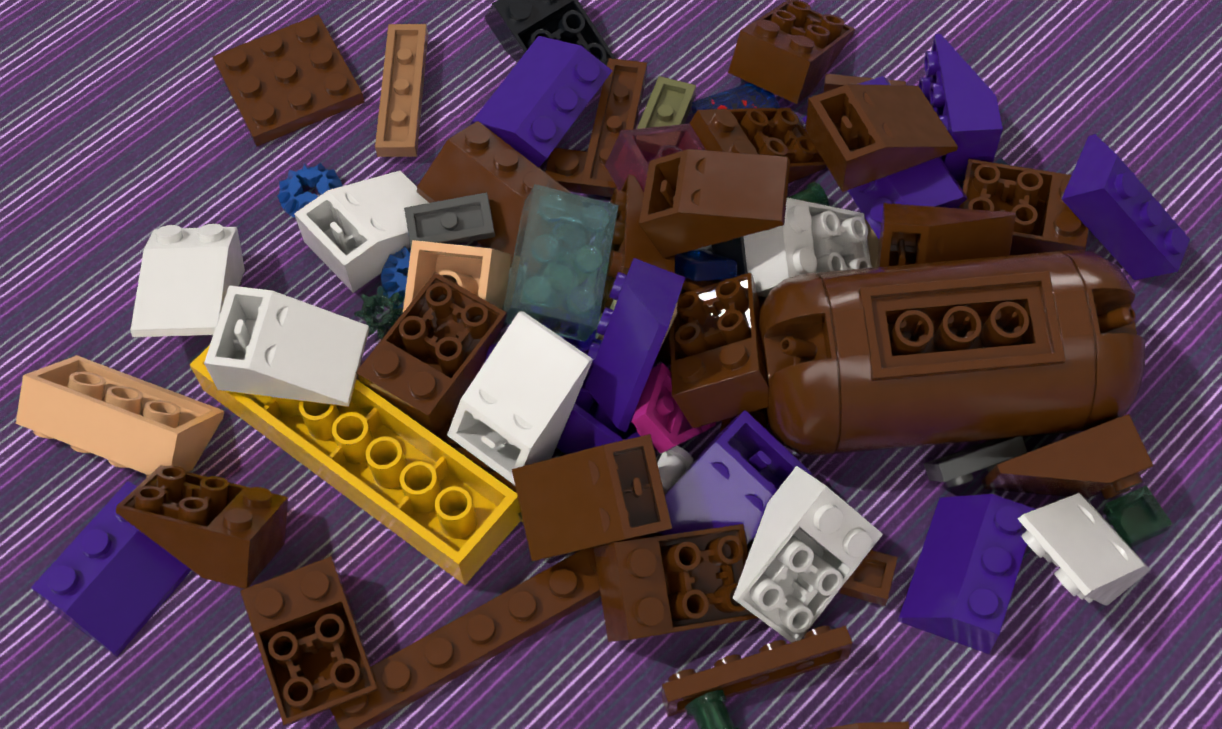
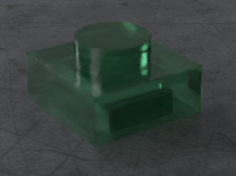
M1147 485L1108 502L1103 509L1104 514L1116 532L1131 548L1168 531L1173 524Z

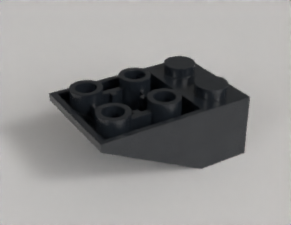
M497 0L492 3L484 17L505 51L517 63L538 36L581 45L606 66L609 58L616 59L578 0Z

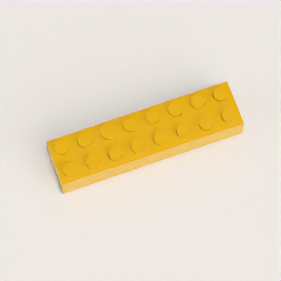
M209 346L190 364L200 386L206 393L464 585L468 583L521 521L518 515L521 510L516 492L357 379L348 407L218 390L204 364Z

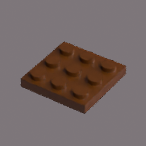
M319 14L212 56L256 147L365 103L361 89Z

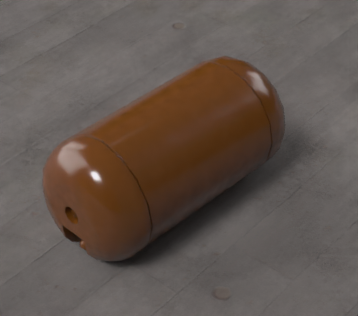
M1082 250L819 272L817 274L808 273L784 279L769 292L759 313V330L769 386L768 407L765 408L772 432L787 448L798 454L816 456L1088 430L1124 416L1129 411L1141 387L1145 367V339L1137 335L1135 326L1136 315L1131 304L1136 294L1117 265L1094 252Z

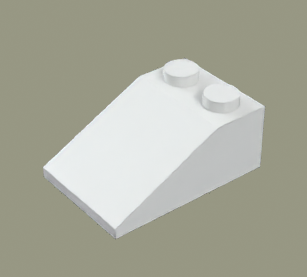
M207 224L200 228H181L177 225H167L153 230L143 251L131 324L132 337L214 334L229 285L239 287L245 272L237 227Z

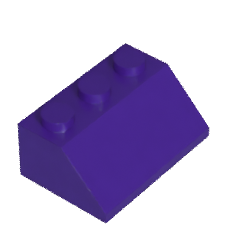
M538 36L470 124L472 125L479 121L539 168L611 74L612 70L581 45Z
M1096 134L1088 136L1062 196L1063 202L1134 280L1178 272L1190 238L1119 156Z
M633 258L628 274L618 272L609 298L617 300L614 310L605 307L596 333L604 337L601 345L592 342L588 356L593 361L589 368L591 372L585 385L586 389L616 428L627 432L669 328L685 280L683 276Z
M127 481L31 587L50 609L116 657L192 571L116 513V506L137 487L130 481Z
M994 494L939 498L898 622L990 654L1000 635L1027 543L1021 537L1027 529L1018 518L1036 509Z

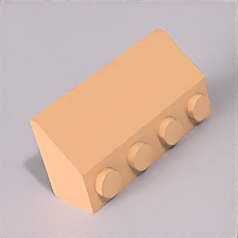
M76 355L23 375L16 424L33 430L36 436L57 439L69 444L77 452L93 453L108 459V462L113 466L131 468L146 474V477H148L160 465L178 466L186 472L193 470L221 423L224 410Z

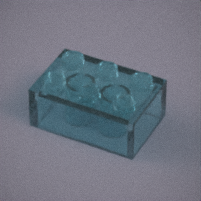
M534 184L523 204L503 309L508 315L504 323L511 324L518 312L523 311L559 336L584 342L598 327L618 205Z

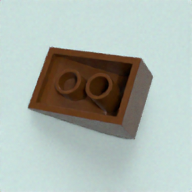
M1127 414L997 464L982 480L984 488L988 490L1066 497L1080 493L1085 498L1102 493L1104 500H1109L1141 484L1143 480L1140 475L1154 465L1130 415Z

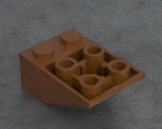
M787 0L740 30L728 73L798 104L813 92L853 36L855 28L844 24V20L838 16L831 14L823 15L811 10L810 5L804 1Z
M846 84L808 98L805 130L842 192L949 154L958 149L957 144L919 86Z
M790 107L697 110L677 143L680 151L693 149L788 157L790 160L788 184L827 167L809 135L799 122L798 116Z
M693 149L683 150L651 160L648 166L639 225L663 258L783 226L785 223L790 160L788 157Z
M968 159L963 192L968 199L959 206V209L1016 213L1010 255L1067 250L1085 251L1089 229L1062 200L1071 175Z
M628 174L622 189L614 190L609 205L610 214L608 218L602 217L600 219L596 232V241L601 242V247L597 252L594 263V271L599 273V278L595 283L592 294V303L597 304L596 322H598L600 314H603L605 307L610 309L613 299L609 298L618 272L628 274L633 258L675 273V255L663 258L639 225L644 192L636 177Z
M883 203L876 267L1010 256L1016 213Z
M435 272L356 371L357 377L361 383L438 437L455 415L462 396L480 371L488 348L493 345L508 316L507 312Z
M751 272L679 295L677 315L670 328L672 397L692 428L738 416L744 410L749 413L768 407L769 386L759 330L760 304Z
M651 434L593 447L512 469L532 561L672 529Z
M160 465L116 506V513L200 577L245 589L252 584L285 544L288 497L271 493L266 488H250L230 483L222 477H206L186 472L178 466Z
M743 524L614 542L593 548L608 642L632 640L758 618L733 599L749 555Z
M331 556L240 590L284 726L378 690L340 572Z

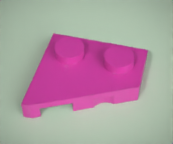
M663 363L652 368L631 421L640 436L651 434L653 446L661 454L707 431L716 424L714 422L697 428L691 427L672 397L671 371Z

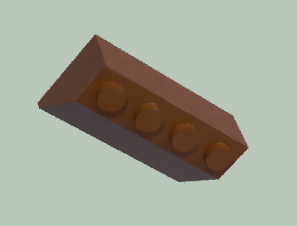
M476 121L446 141L417 186V193L429 203L487 192L495 237L477 240V242L484 248H491L511 254L510 268L518 271L519 276L525 281L531 278L538 279L548 272L547 265L553 260L564 255L572 257L589 245L594 210L479 121Z

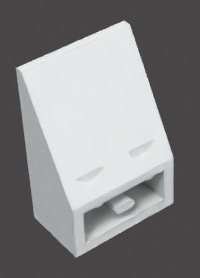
M396 171L328 190L294 213L304 242L354 293L382 273V268L390 254H395L404 246L411 248L404 208L429 202L417 193V186L401 171Z
M787 198L785 223L783 226L743 236L747 272H751L753 275L757 295L767 297L769 292L784 279L800 274L872 268L867 240L868 228L865 223L864 213Z
M229 285L204 364L218 390L349 407L357 378L356 371L360 367L370 328L366 324L272 290Z
M518 312L462 396L447 436L515 485L512 469L552 458L593 359L525 312Z
M796 466L767 503L733 599L788 641L795 642L801 640L883 534L826 485Z
M1080 493L1025 513L1018 518L1027 529L1021 535L1023 540L1040 558L1044 557L1049 563L1052 561L1057 567L1059 566L1060 569L1054 573L1057 579L1073 596L1077 595L1088 603L1095 600L1105 606L1109 605L1151 570Z

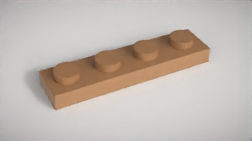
M388 24L375 142L377 157H417L428 44L427 24Z

